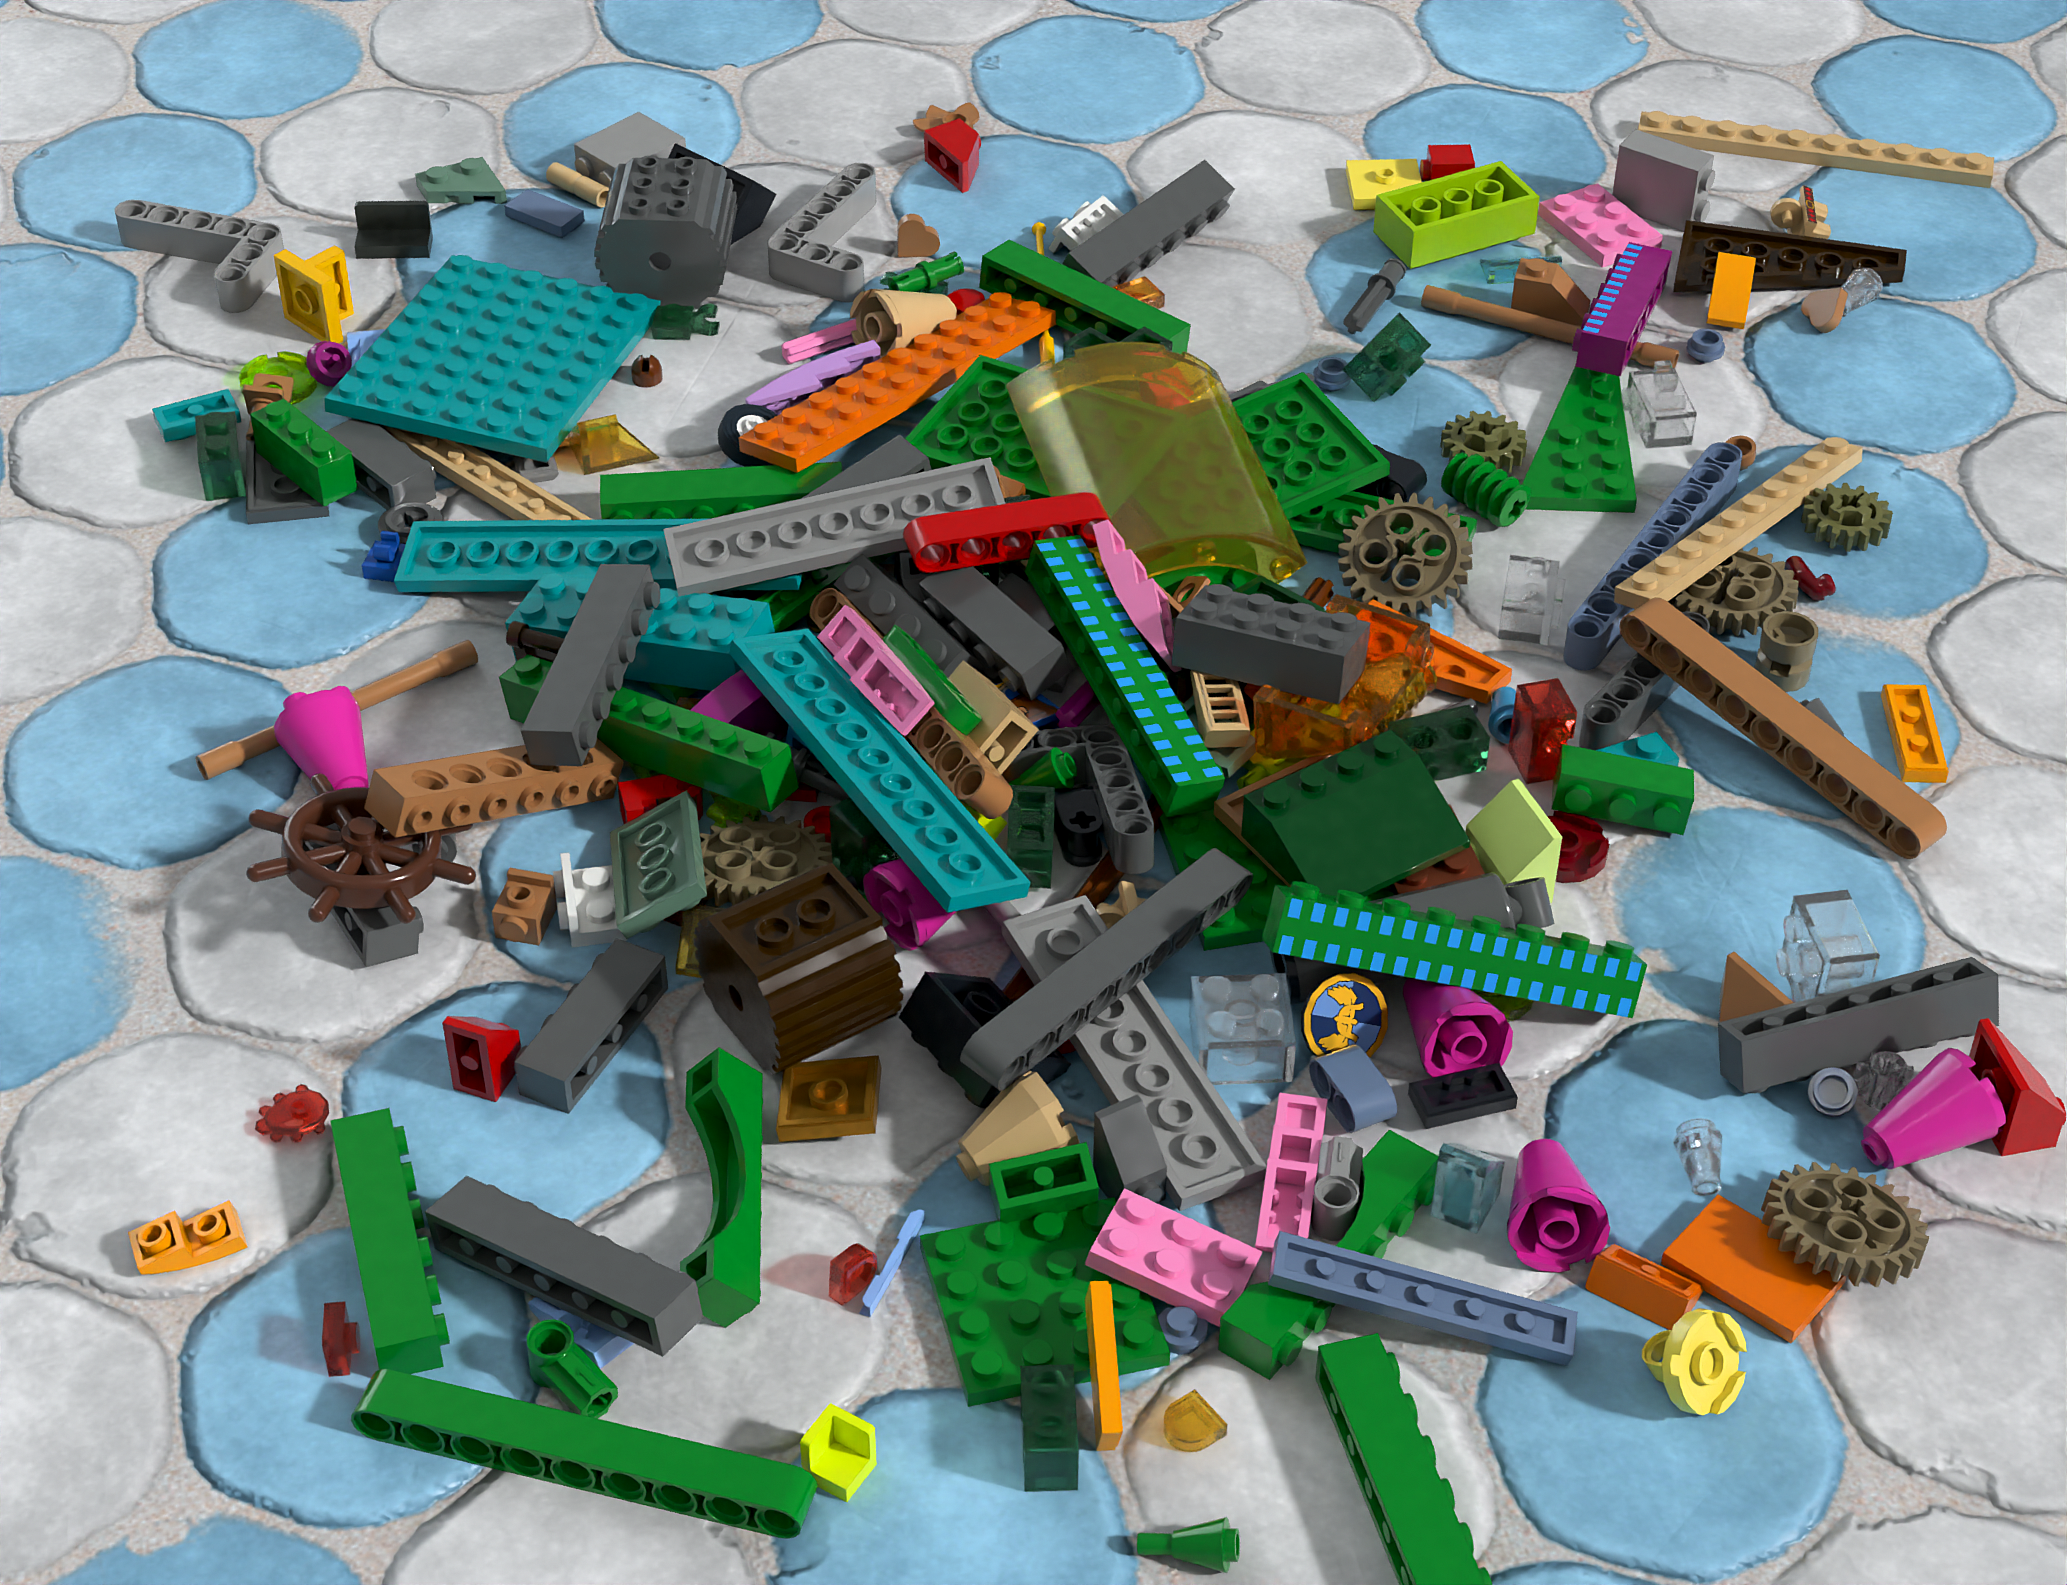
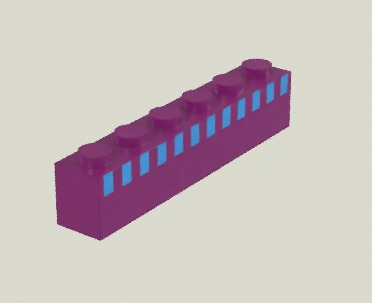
M1629 242L1623 254L1617 253L1613 268H1609L1605 283H1601L1597 298H1593L1589 313L1584 315L1581 329L1577 328L1572 345V351L1578 352L1575 367L1621 377L1666 286L1672 251Z

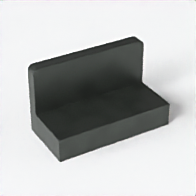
M357 201L355 203L354 209L358 229L354 246L356 259L430 258L433 233L427 201Z

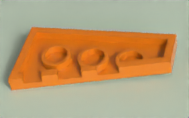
M1374 599L1354 615L1358 620L1371 622L1365 668L1465 698H1472L1485 704L1492 700L1493 693L1498 688L1506 687L1511 682V668Z

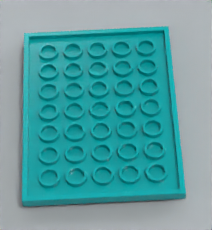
M452 255L324 398L325 412L547 463L658 318L661 312V301L647 298L645 295L638 293H616L607 286H591L578 283L571 278L559 279L542 275L534 270L523 271L509 268L502 263H487L473 260L466 255Z

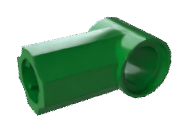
M551 1319L543 1320L529 1330L527 1349L530 1376L533 1381L541 1387L551 1389L573 1413L597 1419L606 1414L611 1404L618 1398V1388L574 1342V1334L570 1326L563 1321Z

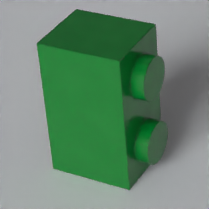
M1087 1142L989 1164V1189L999 1222L1010 1223L1031 1219L1044 1212L1061 1213L1082 1209L1090 1203L1098 1202L1099 1186Z

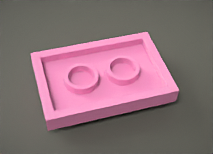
M1598 183L1539 202L1538 215L1602 268L1614 264L1617 253L1623 254L1629 242L1661 248L1663 235Z
M1124 1188L1091 1247L1085 1265L1175 1307H1188L1197 1314V1317L1220 1327L1221 1317L1245 1291L1259 1262L1262 1251Z

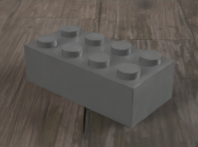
M1221 584L1205 585L1176 617L1172 665L1339 704L1365 670L1371 622L1358 620L1356 616L1350 613L1339 612L1331 614L1318 611L1312 605L1305 603L1287 604L1274 601L1271 596L1266 594L1247 595L1234 592L1230 587Z

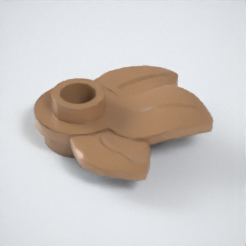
M970 102L959 106L954 112H948L930 105L926 118L913 120V125L919 131L924 132V130L960 118L973 129V125L979 121V112Z

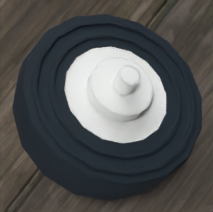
M743 404L731 408L725 413L718 428V444L724 454L733 462L744 467L775 465L740 452L738 437L754 429L757 424L767 422L777 415L760 405Z

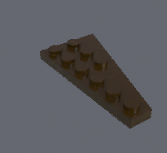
M1686 220L1673 292L1712 291L1718 252L1756 258L1751 289L1899 283L1903 281L1907 250Z

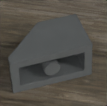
M1138 1094L1094 1112L1093 1168L1099 1188L1107 1198L1115 1197L1116 1203L1124 1188L1155 1203L1166 1199L1167 1165L1143 1100Z

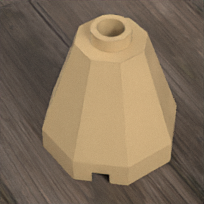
M1028 1071L1008 1088L1002 1090L958 1141L961 1153L956 1156V1160L970 1182L977 1178L981 1185L989 1186L990 1163L1080 1144L1072 1124L1068 1123L1065 1125L1060 1115L1064 1110L1056 1096L1037 1072L1033 1071L1031 1073V1071Z

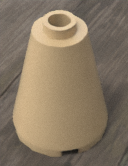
M884 289L862 291L854 299L850 310V319L856 318L857 330L851 331L855 345L875 340L880 347V358H882L892 349L906 348L914 344L916 336L931 334L940 329L939 324L941 322L955 320L957 309L950 298L943 294Z

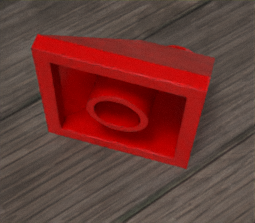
M1989 1018L1980 1019L1969 1057L1976 1065L1969 1069L1979 1081L1988 1077L2002 1102L2006 1123L1999 1127L2003 1131L1991 1138L2001 1156L2056 1147L2062 1125L2066 1122V1110L2062 1100L2059 1097H2055L2045 1078Z

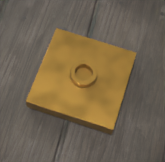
M879 1055L800 1062L785 1069L782 1077L776 1125L779 1142L875 1134L882 1069Z

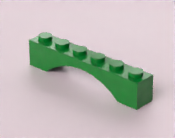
M718 1047L686 1072L685 1109L698 1132L706 1153L712 1179L713 1204L711 1220L704 1239L693 1253L680 1261V1271L695 1279L703 1316L726 1328L743 1315L750 1313L760 1304L763 1074Z
M1388 1130L1362 1159L1359 1187L1360 1208L1354 1223L1342 1240L1335 1246L1382 1259L1388 1243L1395 1235L1402 1237L1413 1221L1414 1213L1422 1204L1428 1206L1435 1199L1441 1185V1180L1437 1178L1440 1157L1401 1135ZM1268 1281L1249 1285L1220 1319L1218 1350L1271 1380L1283 1365L1288 1367L1296 1360L1302 1349L1303 1341L1312 1331L1319 1333L1324 1328L1336 1303L1270 1286Z

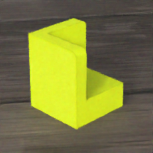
M830 1403L801 1438L802 1468L812 1474L820 1489L848 1502L877 1465L875 1427Z

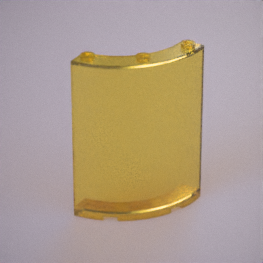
M1145 342L1106 343L1074 350L1075 356L1054 364L1052 359H1049L1027 370L1006 384L1051 497L1081 492L1096 494L1111 519L1114 528L1123 538L1125 549L1133 551L1145 567L1148 578L1188 567L1224 566L1242 569L1258 576L1262 575L1279 584L1308 563L1218 372L1201 359L1184 351L1182 354L1167 351L1164 345ZM1098 547L1088 548L1094 554L1096 562L1106 580L1110 581L1101 561Z

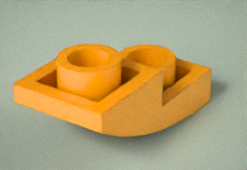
M1718 252L1706 323L1744 329L1756 258Z
M230 1200L185 1221H182L174 1210L128 1232L137 1269L142 1275L195 1267L226 1257L248 1247L237 1210Z

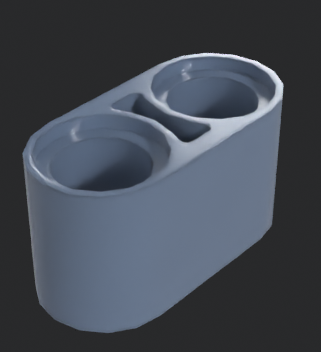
M1353 1044L1310 1061L1309 1073L1315 1090L1321 1098L1328 1099L1327 1107L1348 1133L1359 1131L1396 1116L1397 1102L1391 1086L1359 1045Z

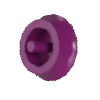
M331 341L316 343L309 350L306 357L310 375L318 383L325 386L335 387L352 366V359L348 350L343 345Z

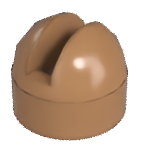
M1734 436L1726 441V443L1733 444L1742 451L1740 471L1747 469L1748 466L1754 463L1756 444L1751 438L1747 436Z

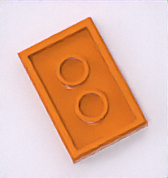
M1718 1194L1663 1252L1661 1264L1671 1271L1702 1285L1707 1293L1789 1343H1792L1843 1286L1847 1276L1841 1275L1840 1280L1834 1282L1832 1281L1830 1271L1822 1270L1815 1275L1812 1273V1263L1806 1261L1795 1264L1793 1261L1796 1253L1794 1251L1780 1252L1778 1247L1781 1239H1773L1767 1236L1770 1226L1762 1224L1761 1219Z

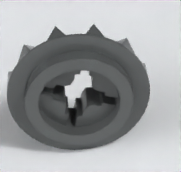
M419 502L403 503L388 509L382 514L378 521V529L380 533L381 531L397 532L400 544H406L411 528L405 527L406 523L408 526H412L413 521H443V516L437 508L429 504Z

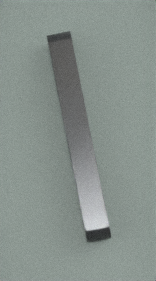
M1217 848L1211 849L982 1026L966 1043L961 1053L960 1061L999 1091L1005 1090L1241 901L1250 888L1254 877L1253 873Z

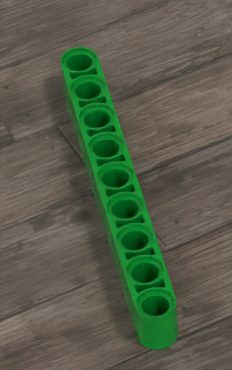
M388 1369L377 1370L372 1375L351 1415L353 1426L364 1436L376 1441L778 1538H794L800 1534L818 1487L817 1481L811 1473L795 1465Z

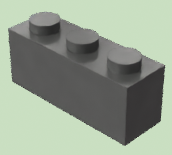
M352 418L326 431L352 452L357 487L386 510L403 503L419 502L426 504L436 499L434 484L436 473L431 463L411 451L406 443L398 441L390 435L381 424Z

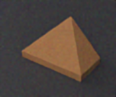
M1736 952L1727 955L1720 988L1719 1022L1794 1003Z

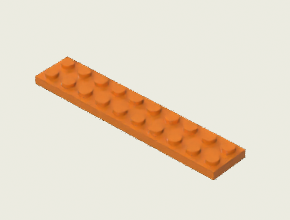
M1006 292L993 293L983 302L966 308L963 313L956 316L955 320L941 322L939 324L940 329L935 332L916 336L914 344L906 348L892 349L884 357L875 362L865 364L857 372L848 377L838 379L835 384L821 392L811 394L808 399L794 407L784 409L781 414L767 422L757 424L754 429L738 437L740 452L798 473L955 383L980 355L997 359L1056 325V311L1040 306L1039 303L1034 301L1014 299L1011 294Z

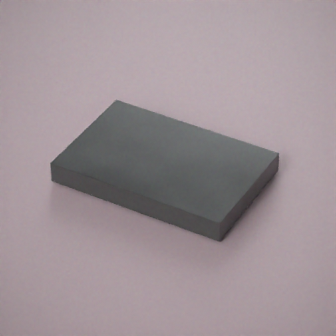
M255 440L246 441V517L248 524L329 517V505L322 506L259 455L256 450Z

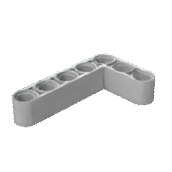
M853 163L846 166L767 240L769 275L772 279L841 302H853L860 292L865 291L864 262L862 257L833 247V245L876 204L875 168L872 165Z
M126 200L119 203L114 209L121 243L125 247L220 264L215 270L214 276L220 307L226 312L239 313L251 308L277 276L274 255L284 250L281 229L275 224L142 200Z

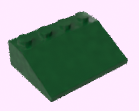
M1391 729L1244 795L1241 836L1290 885L1293 881L1312 884L1320 888L1319 893L1336 896L1338 890H1347L1366 897L1470 847L1469 837L1419 755Z

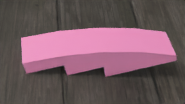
M1109 520L1094 524L1093 529L1101 561L1116 596L1134 625L1174 673L1181 671V667L1172 665L1175 631L1168 597L1153 578L1148 579L1145 567L1133 551L1125 549L1123 538Z
M844 605L817 636L833 653V659L851 677L850 681L902 735L906 736L935 704L901 660L855 610L849 606Z
M1279 1093L1255 1248L1260 1251L1273 1253L1274 1241L1279 1231L1304 1238L1309 1237L1314 1187L1316 1185L1328 1099Z

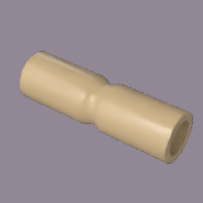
M554 162L548 167L546 178L550 183L570 193H575L578 197L600 208L605 207L608 187L582 176L580 173L558 162Z

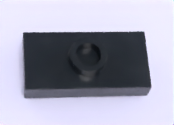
M1500 1063L1409 1083L1408 1096L1425 1129L1516 1109L1518 1096Z

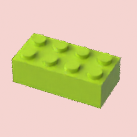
M1502 161L1376 195L1373 232L1410 269L1423 267L1429 263L1454 258L1461 254L1486 249L1489 246L1535 234L1540 196Z

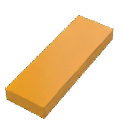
M1883 685L1881 700L1902 782L1946 783L1949 771L1926 685Z
M1090 1281L1085 1298L1096 1451L1115 1450L1118 1447L1123 1432L1111 1284H1109V1281Z

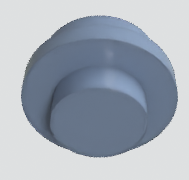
M1699 329L1688 340L1686 349L1689 355L1697 361L1709 363L1720 359L1724 355L1725 344L1719 332L1712 329Z
M1323 358L1318 362V366L1313 371L1314 382L1326 391H1338L1348 386L1351 382V371L1348 368L1347 362L1341 358Z
M1830 1067L1820 1070L1812 1077L1808 1086V1097L1811 1105L1818 1112L1826 1116H1840L1847 1113L1854 1106L1858 1095L1855 1080L1848 1072L1840 1068Z
M1171 1306L1163 1310L1158 1316L1169 1350L1174 1354L1184 1355L1194 1352L1207 1336V1320L1197 1317V1314L1188 1307Z

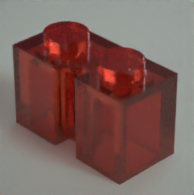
M1559 678L1517 685L1508 751L1526 784L1553 780L1562 744L1568 745V739L1574 738L1577 710Z

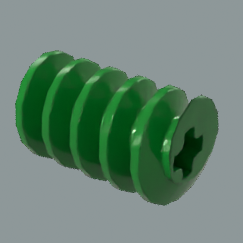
M1466 453L1456 454L1448 463L1441 478V487L1446 494L1454 497L1458 502L1466 504L1467 508L1477 512L1481 517L1489 519L1490 523L1497 527L1512 525L1526 509L1532 493L1529 486L1525 484L1520 485L1518 479L1513 476L1508 477L1507 472L1502 469L1496 470V466L1493 463L1485 462L1484 457L1479 454H1474L1470 457Z

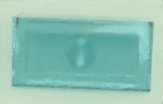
M1555 254L1483 258L1480 259V265L1488 284L1514 283L1521 258H1539L1546 262L1557 263L1561 267L1562 257Z

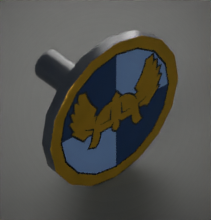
M1335 973L1319 981L1307 995L1301 1011V1032L1307 1048L1316 1058L1353 1044L1359 1045L1370 1058L1381 1046L1388 1028V1008L1382 992L1370 979L1356 973Z

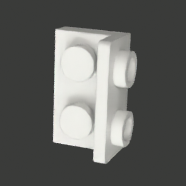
M1104 195L1092 204L1087 201L1075 212L1071 221L1066 217L1055 227L1052 232L1055 238L1048 249L1055 253L1065 245L1072 251L1124 214Z
M569 852L560 853L562 870L553 871L556 898L566 897V902L557 903L560 930L570 929L572 948L612 943L616 938L627 941L616 925L612 865L571 870Z

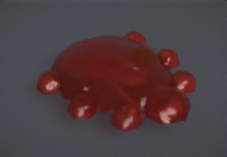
M300 1084L296 1087L295 1092H290L287 1095L281 1092L275 1094L273 1097L275 1103L272 1107L265 1105L259 1109V1114L263 1118L256 1121L255 1130L263 1136L270 1134V1140L275 1143L281 1142L283 1136H290L292 1142L298 1143L302 1140L303 1135L309 1134L312 1131L317 1135L323 1134L326 1129L324 1122L329 1115V1104L321 1093L309 1090L307 1085Z

